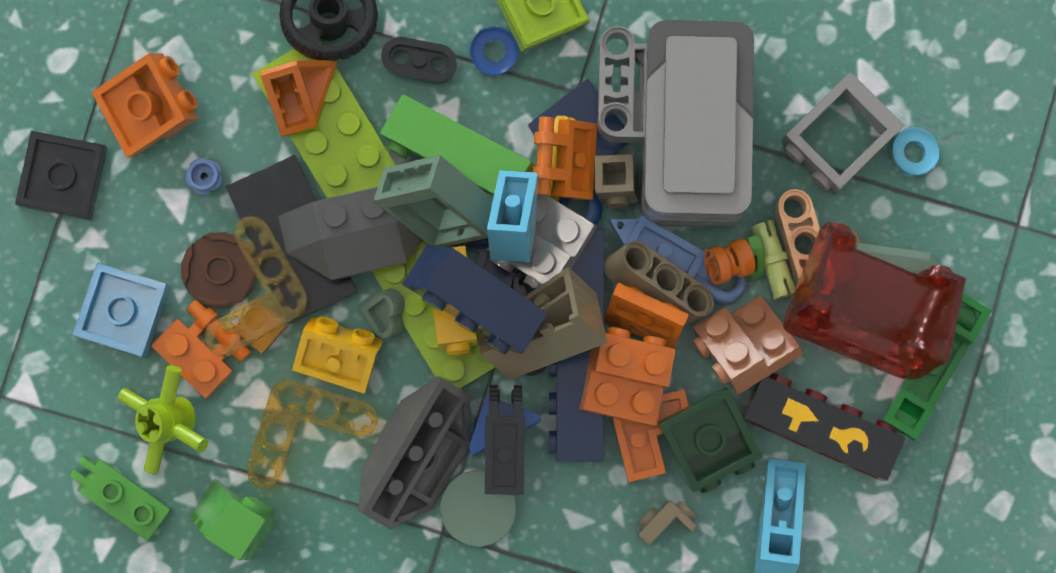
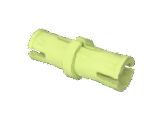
M769 220L766 223L762 222L754 225L750 229L753 236L759 234L761 236L765 258L764 269L771 287L773 300L795 294L797 290L794 287L786 262L789 259L788 253L782 250L774 226V220Z

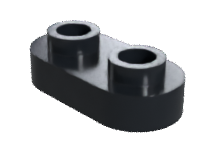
M395 37L389 40L382 49L381 57L385 69L397 77L442 84L449 81L457 69L454 52L442 44L406 37ZM396 54H407V62L397 64L394 61ZM442 60L445 63V67L441 71H434L431 68L432 62Z

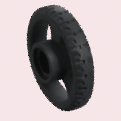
M298 0L281 1L279 18L284 37H286L288 43L296 51L310 59L330 60L333 62L350 58L369 44L377 27L378 10L375 0H360L362 7L355 10L348 9L346 0H311L309 5L310 23L303 28H296L292 17L294 6ZM325 12H332L337 16L332 19H325L320 15ZM347 27L354 29L358 33L351 40L343 44L334 46L319 45L320 39L332 41L340 38L346 32Z

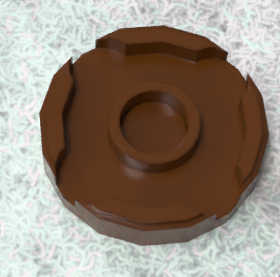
M226 232L209 233L202 236L195 243H192L186 250L181 262V278L188 293L201 304L212 308H229L242 302L252 292L258 278L257 261L252 249L239 237Z

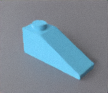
M768 458L756 543L754 573H797L800 562L806 463Z

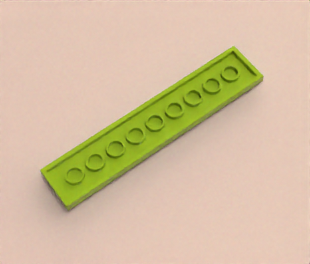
M292 49L255 71L252 75L269 101L260 71L293 61L316 59L305 57L304 54H300L295 49ZM336 67L317 121L318 126L289 135L327 198L378 187L383 169L396 165ZM422 240L407 263L375 270L372 273L383 291L392 288L399 291L403 296L405 308L401 314L403 324L435 377L440 376L459 389H462L496 367L481 355L477 331V346L470 347V354L447 356L446 350L439 351L433 307L422 300L423 297L402 285L424 248L428 245Z

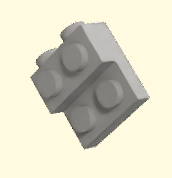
M537 195L536 228L530 263L492 260V262L512 273L515 267L527 274L523 281L536 289L565 268H573L598 226L551 197Z

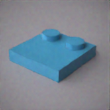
M97 263L72 335L147 359L171 286Z

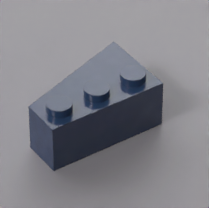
M426 245L402 284L423 297L422 300L440 312L444 310L455 317L454 322L471 333L478 331L486 336L488 339L485 343L504 355L508 351L523 354L547 315V312L452 247Z

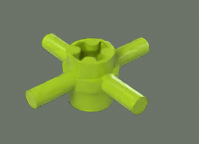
M175 365L166 367L160 397L147 401L128 388H123L118 394L120 402L136 411V429L140 437L144 441L149 442L144 471L149 474H157L159 472L165 443L178 439L198 453L204 452L208 446V440L192 430L195 425L196 416L191 402L182 396L176 397L182 369Z

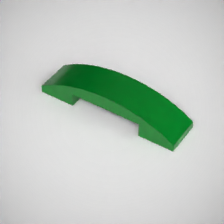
M961 291L955 294L904 377L882 419L883 422L912 440H917L935 409L934 405L992 310Z

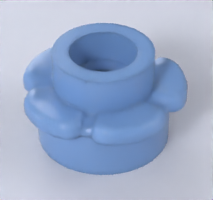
M195 159L190 163L185 173L186 184L192 187L196 194L208 195L211 190L215 191L221 186L223 179L220 175L221 167L212 159ZM206 173L208 175L207 179L202 180L201 174Z

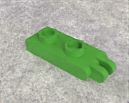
M83 456L79 463L90 471L88 476L86 477L76 469H73L70 473V476L81 484L77 491L146 541H150L172 509L104 460L99 459L95 464Z

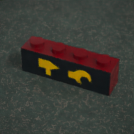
M772 373L769 378L766 377L757 383L744 412V421L879 481H888L905 441V437L897 434L898 430L877 419L875 424L861 419L863 412L849 405L842 404L839 409L827 404L828 397L815 390L806 388L805 393L791 388L792 381L781 375Z

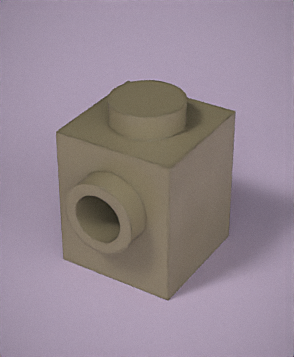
M633 154L595 156V193L601 205L607 204V208L625 209L630 206V203H639L638 165Z

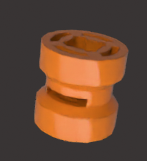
M743 238L729 242L727 247L722 248L717 245L704 251V266L709 279L715 285L729 282L733 276L742 278L754 274V255L750 245Z

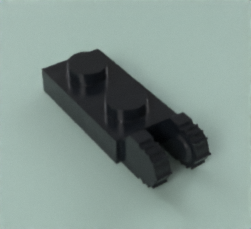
M489 385V416H486L485 494L524 495L525 416H522V385H514L511 391L513 416H498L500 390L498 385Z

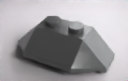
M378 187L314 201L278 216L286 253L330 280L405 264L409 261L422 239L373 201Z
M437 376L401 400L362 466L359 512L385 527L393 529L399 526V523L413 519L434 507L471 442L469 394L442 377Z

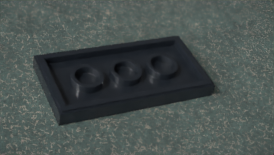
M295 155L225 186L288 325L358 293L350 276L330 280L286 253L278 216L316 201Z

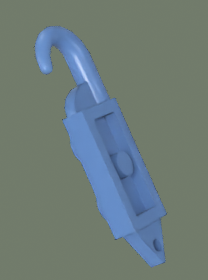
M641 215L637 219L609 220V224L622 247L632 241H640L706 286L710 290L714 302L720 304L733 303L744 293L747 283L745 277L739 278L736 276V284L730 290H723L708 282L709 277L703 260L704 251ZM617 223L622 225L621 229L617 228Z

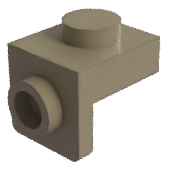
M669 500L659 511L652 507L638 521L637 524L642 529L637 535L647 545H650L674 519L679 521L690 533H693L698 528L693 522L697 516L682 501L675 505Z

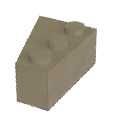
M569 267L525 296L526 299L547 312V315L523 354L508 351L504 355L487 345L485 342L488 338L477 331L481 355L509 380L607 343L597 293Z

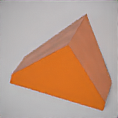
M300 60L260 71V76L281 137L318 126L317 121L338 61Z

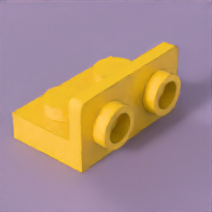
M311 317L302 331L292 371L365 394L383 340L375 337L372 332L365 329L357 328L352 330L340 326L337 321L328 317Z

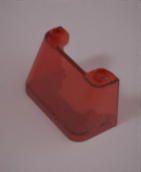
M829 221L820 228L786 310L783 322L784 330L793 336L902 379L914 380L922 378L950 360L966 278L953 273L950 268L942 265H934L929 269L921 271L919 274H915L854 248L857 237L847 225Z

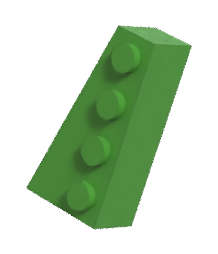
M404 94L400 97L380 131V134L389 142L387 149L404 159H407L408 155L417 160L441 155L492 198H494L499 170L532 172V167H535L530 160Z

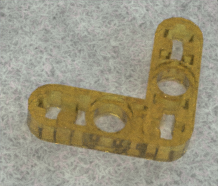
M249 216L239 221L234 235L238 247L265 294L218 319L207 328L205 332L206 345L217 356L226 357L232 355L299 317L307 307L306 292L273 234L262 219L254 216ZM250 225L254 230L259 228L262 230L258 236L263 248L269 243L273 247V249L262 251L255 259H252L250 256L251 253L257 252L251 240H242L246 235L245 228ZM269 257L278 259L282 264L281 273L274 278H267L260 271L262 261ZM287 276H290L292 282L285 283L291 295H296L297 293L300 295V298L297 300V308L291 310L289 306H284L283 308L280 306L284 299L279 287L274 292H271L269 286L280 284ZM260 309L267 314L268 321L262 329L253 330L246 325L245 317L249 311ZM238 318L241 329L248 337L241 340L238 332L229 338V347L224 348L221 344L214 346L212 341L217 338L215 331L218 329H222L224 333L232 331L236 327L231 321Z
M292 380L278 382L270 392L247 465L248 479L259 488H271L280 482L300 420L356 437H366L371 435L378 426L379 418L376 410L365 402ZM288 387H293V394L303 399H306V391L312 392L313 394L307 402V414H300L299 412L303 406L295 403H290L288 408H282L283 401L278 399L279 392H286ZM321 398H329L335 404L333 416L326 420L319 419L314 414V405ZM342 403H349L350 405L346 411L353 414H359L361 409H366V416L372 419L370 426L363 425L361 431L355 430L356 423L343 418V426L336 425L342 414ZM275 423L284 425L287 430V438L280 445H272L266 439V430ZM261 446L270 451H282L280 460L272 456L270 468L275 470L274 477H267L265 482L259 481L260 474L255 472L256 465H263L267 454H259Z

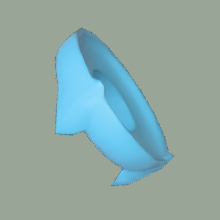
M912 127L904 129L890 142L893 162L905 177L926 174L935 167L939 160L937 141L931 133L922 128ZM913 143L920 147L922 150L920 162L913 163L905 157L904 148L906 144Z

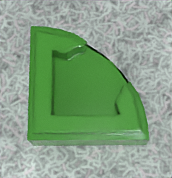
M760 234L745 239L750 245L755 259L754 274L745 277L748 283L761 280L764 274L765 258Z

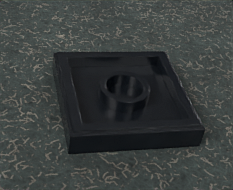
M31 131L15 205L92 221L107 146Z

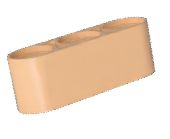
M792 189L785 192L776 202L774 208L775 219L785 252L789 256L788 263L798 293L804 299L818 300L832 289L834 274L813 203L809 195L804 191ZM787 200L798 201L802 206V216L798 218L789 217L784 211V202ZM798 236L808 237L813 243L812 253L806 255L799 253L795 248V238ZM816 272L822 276L824 287L821 291H813L807 287L805 283L807 273Z

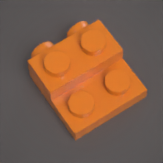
M148 53L91 92L127 158L136 157L161 139L171 138L199 119L194 111L198 108L195 96L188 89H182L176 78L180 75L177 63L171 57H165L163 53Z
M608 327L607 333H605L607 343L591 349L579 410L651 427L657 426L663 389L669 387L676 349L666 347L667 340L663 338L644 336L643 341L630 339L631 332L628 330Z

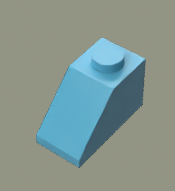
M499 170L487 226L491 260L530 263L536 228L538 173Z

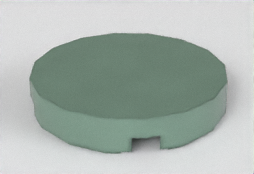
M473 470L460 474L448 484L442 495L440 513L445 528L453 538L465 545L483 547L498 542L508 534L515 521L517 504L514 495L485 494V471Z

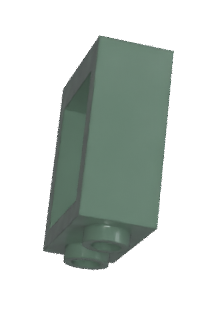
M441 155L383 169L373 201L428 245L445 247L488 238L487 226L493 198ZM432 198H437L449 209L444 210Z

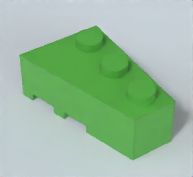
M216 479L213 480L189 517L190 520L194 521V525L200 528L199 531L205 539L239 561L253 559L278 522L277 519L271 516L274 511L272 507L256 497L252 498L250 496L249 498L245 496L243 498Z

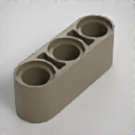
M632 241L624 245L605 259V273L614 284L617 285L619 282L628 287H636L643 291L645 295L663 303H671L677 306L681 311L689 314L685 326L710 314L713 310V296L706 286L640 241Z

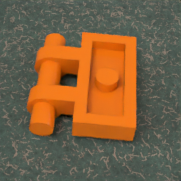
M539 117V130L534 132V144L538 145L536 167H532V172L538 173L537 195L549 196L551 181H555L554 197L593 200L597 123L571 119L559 120L558 133H554L555 118ZM553 146L557 147L556 168H552Z
M618 282L606 310L604 321L616 326V328L628 330L631 334L644 339V336L666 339V347L675 349L689 314L681 311L671 303H663L645 295L643 291L636 287H628Z
M194 300L186 309L196 319L194 324L188 328L177 318L151 347L170 365L180 367L182 369L181 376L205 399H208L234 372L223 361L232 354L242 363L251 354V351L242 343L243 338L235 331L230 332L217 319L218 314L211 307L206 309L200 302ZM206 330L221 343L214 352L199 339Z

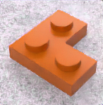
M685 389L662 394L657 422L689 406ZM612 418L628 483L665 474L666 471L657 436L663 435L658 423L657 426L651 427Z

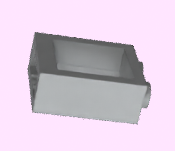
M849 72L785 135L782 142L786 145L784 148L785 153L796 164L800 165L803 162L813 172L811 178L822 190L827 192L830 189L836 194L905 125L863 83ZM840 96L881 135L841 175L800 136Z

